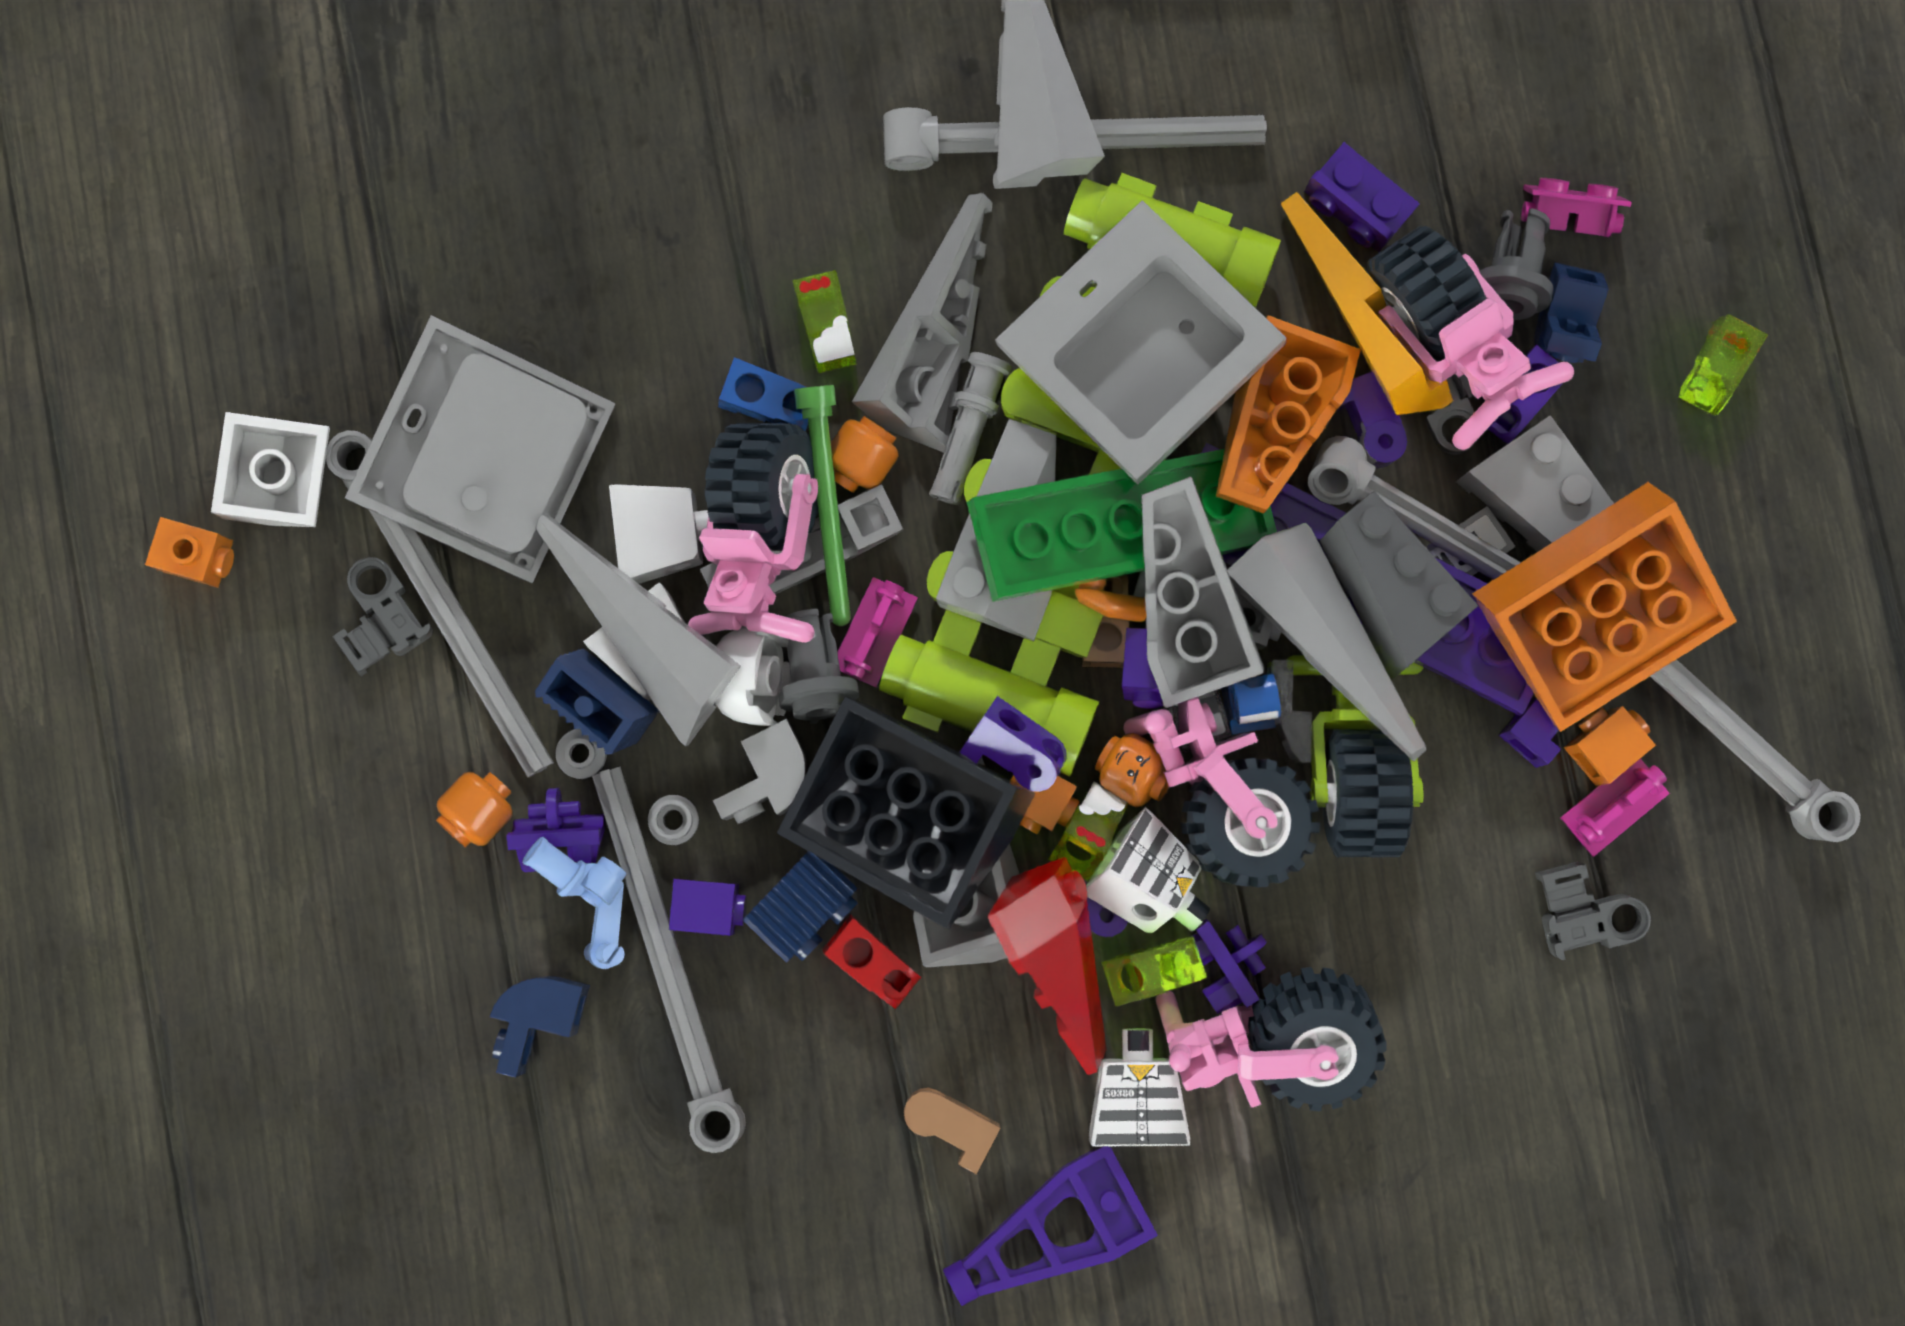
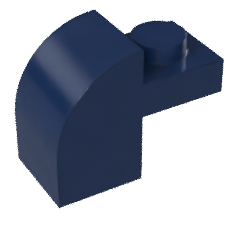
M1554 263L1549 278L1554 288L1552 301L1547 309L1539 313L1534 346H1539L1549 355L1565 362L1583 363L1584 359L1596 362L1602 345L1596 325L1609 291L1603 273Z
M542 976L524 980L506 990L497 1000L490 1014L491 1018L509 1022L508 1029H500L494 1044L492 1057L499 1060L496 1073L514 1078L525 1074L537 1029L568 1038L577 1035L590 985L561 977Z

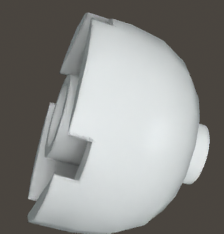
M742 626L740 630H734L722 637L716 647L741 666L715 702L722 714L734 721L750 725L773 726L777 724L773 720L774 715L784 716L786 712L779 706L778 695L784 686L792 683L789 662H783L781 648L787 647L789 639L764 632L749 631L747 626Z

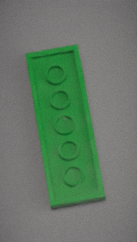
M1225 449L1164 460L1138 485L1122 469L976 496L967 502L992 602L1145 571L1142 495L1183 479L1192 477L1221 555L1250 549L1263 536L1276 533L1277 529L1271 507L1269 506L1265 513H1261L1216 497Z

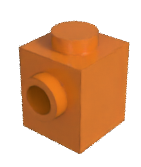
M160 517L145 565L164 573L219 588L221 578L227 577L233 565L234 551L231 549L233 540L215 532Z
M1621 706L1608 711L1600 707L1593 711L1578 724L1583 732L1563 748L1595 786L1613 782L1655 747L1656 744L1648 736L1650 728L1645 720L1634 710L1630 709L1627 711Z
M1013 775L1011 780L1018 783ZM1058 776L1049 789L1041 792L1033 791L1035 795L1020 825L1035 834L1039 833L1041 827L1052 831L1056 823L1066 827L1080 802L1072 797L1077 786Z

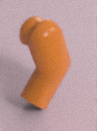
M1106 579L1079 584V589H1075L1076 597L1081 604L1108 618L1144 622L1147 618L1144 597L1104 591Z

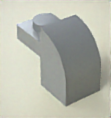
M787 719L741 741L758 778L713 800L721 819L727 821L734 817L737 824L743 823L763 813L765 810L761 803L770 800L775 813L779 816L789 810L808 772L805 753Z

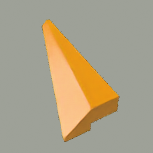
M1298 192L1283 201L1281 206L1396 415L1443 409L1452 403L1453 398L1447 380L1442 383L1429 380L1425 376L1422 367L1380 320L1378 312L1386 307L1381 288Z

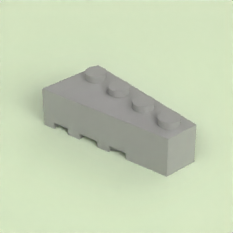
M1551 415L1456 481L1468 493L1472 492L1483 501L1502 522L1506 521L1528 540L1526 543L1536 552L1614 504Z

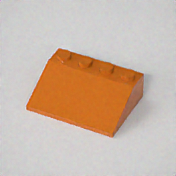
M1649 482L1472 593L1493 632L1560 732L1737 622L1676 501Z

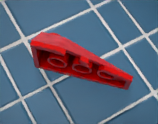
M1066 857L1012 876L987 917L1009 962L1018 975L1028 972L1033 978L1037 988L1034 990L1035 1000L1042 1009L1052 1006L1055 1010L1060 1036L1087 1075H1091L1098 1071L1107 1047L1088 903L1086 900L1088 893L1081 874L1076 870L1072 871Z

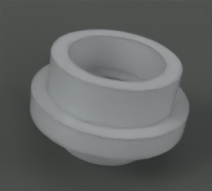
M581 729L569 731L557 744V764L570 777L576 779L590 778L600 772L606 762L607 755H605L604 748H597L596 741L590 742L589 735L582 736ZM579 744H585L589 749V757L582 763H576L572 758V751Z
M667 795L660 798L653 804L648 814L650 832L658 841L667 845H680L687 842L693 837L699 824L696 807L690 800L679 795ZM676 810L681 813L683 823L678 829L671 830L665 824V817L669 812Z

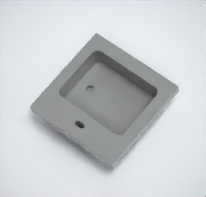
M1143 200L995 339L997 346L1137 485L1286 344V337ZM1090 287H1096L1088 296L1082 297Z
M431 315L345 499L522 580L533 583L549 549L536 530L538 519L544 514L549 515L559 524L561 523L616 403ZM417 410L421 413V417L416 427L411 428L407 425V421L411 413Z

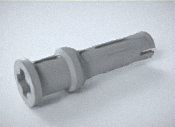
M979 352L970 353L968 362L971 364V368L964 389L961 392H957L955 397L956 407L959 410L936 479L929 493V496L933 498L938 497L937 500L952 505H959L966 477L971 469L987 419L992 418L997 413L999 406L995 401L1003 377L1010 375L1012 366L1004 360Z

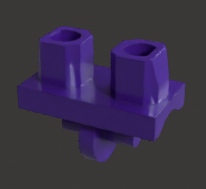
M548 788L546 803L529 804V819H515L512 832H508L506 835L508 850L517 851L523 872H536L522 862L529 849L540 837L546 838L554 847L567 846L568 857L576 863L581 860L584 863H597L600 843L606 829L604 814L581 815L580 801L562 802L560 789Z
M1206 918L1196 928L1197 932L1186 940H1194L1202 966L1215 959L1225 975L1203 988L1202 991L1217 1014L1236 1007L1242 1002L1246 1007H1249L1260 999L1237 963L1244 961L1253 976L1264 970L1266 967L1256 952L1266 945L1267 942L1262 934L1248 940L1239 925H1236L1226 932V935L1235 947L1229 953Z

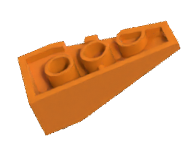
M1269 315L1266 319L1286 337V344L1235 392L1216 497L1261 513L1267 511L1309 448L1320 436L1326 424L1350 393L1361 349Z

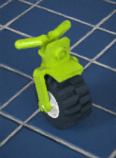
M1293 655L1285 661V669L1291 675H1322L1305 659L1304 655ZM1413 662L1399 675H1416L1424 667ZM1332 685V695L1336 696V709H1333L1332 712H1320L1309 729L1312 764L1310 796L1311 800H1316L1318 808L1323 807L1324 827L1328 844L1336 857H1400L1410 837L1413 807H1420V803H1423L1422 779L1419 778L1418 758L1413 761ZM1324 729H1333V733L1325 748Z

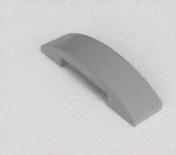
M882 485L838 504L845 562L903 531L902 525ZM819 517L815 519L812 532L808 533L804 561L795 571L781 570L780 575H777L775 581L769 585L774 594L826 572ZM771 551L774 554L782 553V551ZM713 563L700 569L708 587H710L717 569V565Z

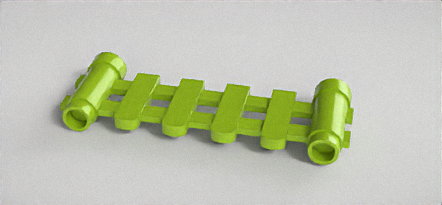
M1121 173L1117 184L1111 183L1109 187L1086 178L1082 180L1066 220L1064 235L1088 243L1087 248L1091 249L1143 200L1256 308L1281 243L1280 239L1245 226L1242 231L1230 227L1232 213L1198 201L1194 213L1154 199L1156 185ZM1057 276L1051 279L1044 286L1040 296H1042L1062 276ZM1090 287L1082 297L1088 296L1096 287ZM1020 368L1014 370L1008 376L1001 393V405L1005 416L1054 434L1056 438L1059 437L1098 452L1089 475L1121 469ZM991 459L978 461L969 471L964 485L966 502L972 497L977 496L992 461ZM946 551L940 554L929 569L927 589L930 597L936 602V597L953 551ZM1079 584L1052 590L1035 640L1023 639L1011 672L969 656L982 622L946 610L934 641L928 640L924 644L904 635L899 636L886 663L879 691L903 700V706L907 707L903 715L904 720L939 733L943 721L973 732L998 696L1056 736L1063 743L1067 759L1060 773L1070 777L1093 722L1099 701L1061 687L1060 691L1047 687V683L1060 650L1082 659L1083 657L1087 658L1104 615L1078 601L1075 589H1079Z

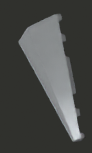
M1001 0V11L1005 12L1004 32L999 41L996 104L1000 105V119L994 147L998 148L997 170L993 175L994 189L1037 186L1044 177L1088 174L1105 155L1045 1Z
M984 193L973 194L967 197L852 400L859 409L885 430L943 453L950 436L953 411L959 409L956 407L955 397L961 363L968 361L980 289L973 285L977 260L984 258L986 244L980 242L984 214L992 211L993 205Z
M542 514L538 519L536 530L683 745L688 746L715 710L716 706L714 703L741 666L666 609L667 605L549 515Z
M1303 523L1263 536L1227 570L1234 588L1303 652L1305 659L1406 755L1415 761L1427 750L1312 529L1307 523Z

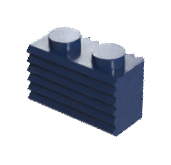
M584 648L577 651L574 650L572 653H565L563 656L560 655L535 690L536 698L543 697L544 704L550 703L551 710H558L559 717L566 716V722H573L574 729H581L582 736L589 735V741H596L597 748H604L605 755L613 754L637 744L659 711L653 704Z
M808 851L750 913L745 916L743 921L786 963L795 955L801 961H804L823 941L817 932L831 918L838 925L856 907L858 902L852 895L859 888L836 866Z

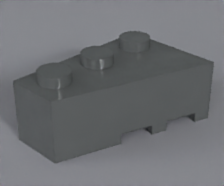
M1375 491L1340 518L1319 541L1346 596L1351 598L1363 623L1362 626L1391 681L1478 607L1476 602Z

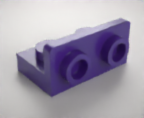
M1343 142L1320 171L1317 170L1304 190L1310 196L1309 201L1318 212L1327 217L1335 216L1348 227L1347 232L1356 243L1365 248H1370L1371 246L1378 252L1384 248L1420 204L1345 142Z

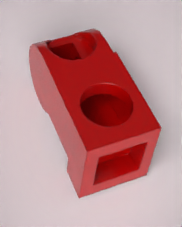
M851 914L822 948L826 957L868 991H873L895 1009H897L922 978Z

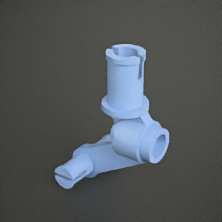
M540 837L529 849L522 863L530 866L558 887L556 893L561 897L580 895L585 901L596 907L591 943L585 947L584 957L599 969H608L620 964L624 958L623 948L621 946L618 947L624 887L622 880L627 873L605 857H601L597 864L584 863L582 860L576 863L550 844L546 838Z

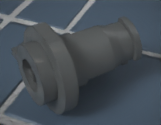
M1532 208L1528 212L1520 257L1517 255L1522 228L1512 222L1513 212L1506 210L1500 218L1502 232L1495 244L1492 264L1490 267L1480 270L1483 278L1513 312V320L1527 319L1534 316L1535 313L1547 309L1553 296V284L1546 276L1541 274L1546 250L1544 235L1550 229V218L1545 213Z
M818 609L801 610L785 616L811 624L814 628V637L806 643L788 640L787 651L792 683L784 686L778 695L781 709L793 712L794 718L810 721V724H817L819 720L835 717L844 697L854 700L859 697L857 681L849 677H843L840 673L837 645L830 629V623L833 622L832 613L822 615L819 618Z

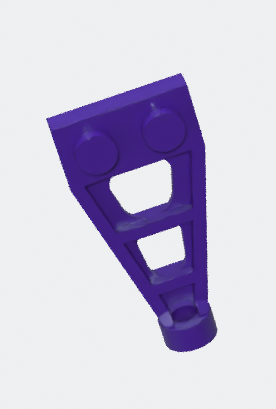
M1098 1146L1062 1166L964 1259H960L945 1267L943 1272L961 1306H964L986 1294L1113 1261L1153 1239L1158 1234L1111 1147ZM1074 1197L1082 1202L1094 1225L1093 1235L1089 1240L1067 1247L1057 1246L1049 1240L1045 1232V1218L1063 1199ZM1021 1230H1032L1043 1249L1042 1258L1018 1269L1007 1268L1000 1257L1001 1246ZM973 1268L980 1273V1283L974 1284L968 1269Z

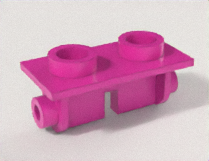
M1540 178L1538 186L1523 185V190L1534 196L1532 202H1524L1521 221L1527 222L1529 210L1531 208L1545 213L1550 218V229L1566 231L1569 213H1576L1574 232L1610 237L1612 233H1620L1623 227L1624 215L1617 213L1618 205L1631 207V201L1617 196L1619 188L1613 186L1588 184L1587 192L1568 190L1570 182L1552 178Z
M873 577L838 650L840 671L876 688L891 651L902 634L918 597L903 591V587L886 580V582H883Z
M1640 758L1610 784L1596 787L1561 816L1560 819L1590 855L1594 857L1670 794L1662 785L1667 781V778L1658 767L1652 765L1648 768Z

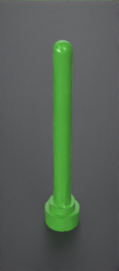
M834 385L794 389L796 409H801L802 419L808 418L814 477L818 481L817 503L830 613H832L835 625L845 626L851 619L828 424V416H832V405H836Z

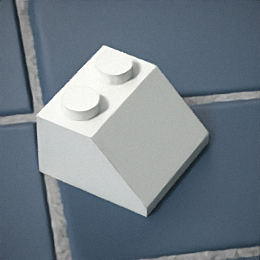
M226 412L211 512L225 520L270 526L316 527L330 427Z

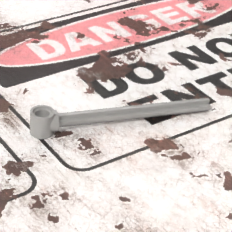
M907 107L890 110L883 115L885 165L894 170L913 171L932 166L934 161L939 160V154L998 152V148H995L994 144L995 134L999 129V122L938 124L937 116H932L931 112L925 109ZM1264 115L1091 120L1102 149L1265 145L1267 124Z
M349 430L334 436L327 446L326 453L328 468L334 475L342 479L348 490L358 469L354 471L348 470L346 458L352 450L357 448H365L367 452L372 441L365 434ZM369 510L527 778L545 770L554 763L417 531Z
M1335 436L1328 438L1322 443L1308 477V487L1312 494L1320 501L1334 505L1348 502L1353 505L1357 500L1362 501L1375 491L1410 531L1492 580L1521 563L1373 475L1376 467L1367 462V453L1364 447L1355 439L1347 436Z
M1677 659L1650 676L1788 802L1786 811L1790 814L1793 827L1800 835L1807 839L1840 842L1847 840L1856 832L1860 824L1861 815L1859 807L1852 797L1843 792L1831 791L1819 779L1809 781ZM1827 804L1832 816L1828 826L1823 828L1818 816L1821 807Z
M621 767L611 770L607 769L593 775L592 778L620 867L627 873L624 880L694 1099L687 1102L691 1115L689 1123L690 1136L694 1143L704 1151L711 1153L723 1152L732 1147L742 1137L746 1126L745 1114L734 1101L731 1089H722L673 931L669 930V918ZM711 1111L723 1112L730 1120L731 1128L727 1137L718 1139L708 1133L705 1121Z

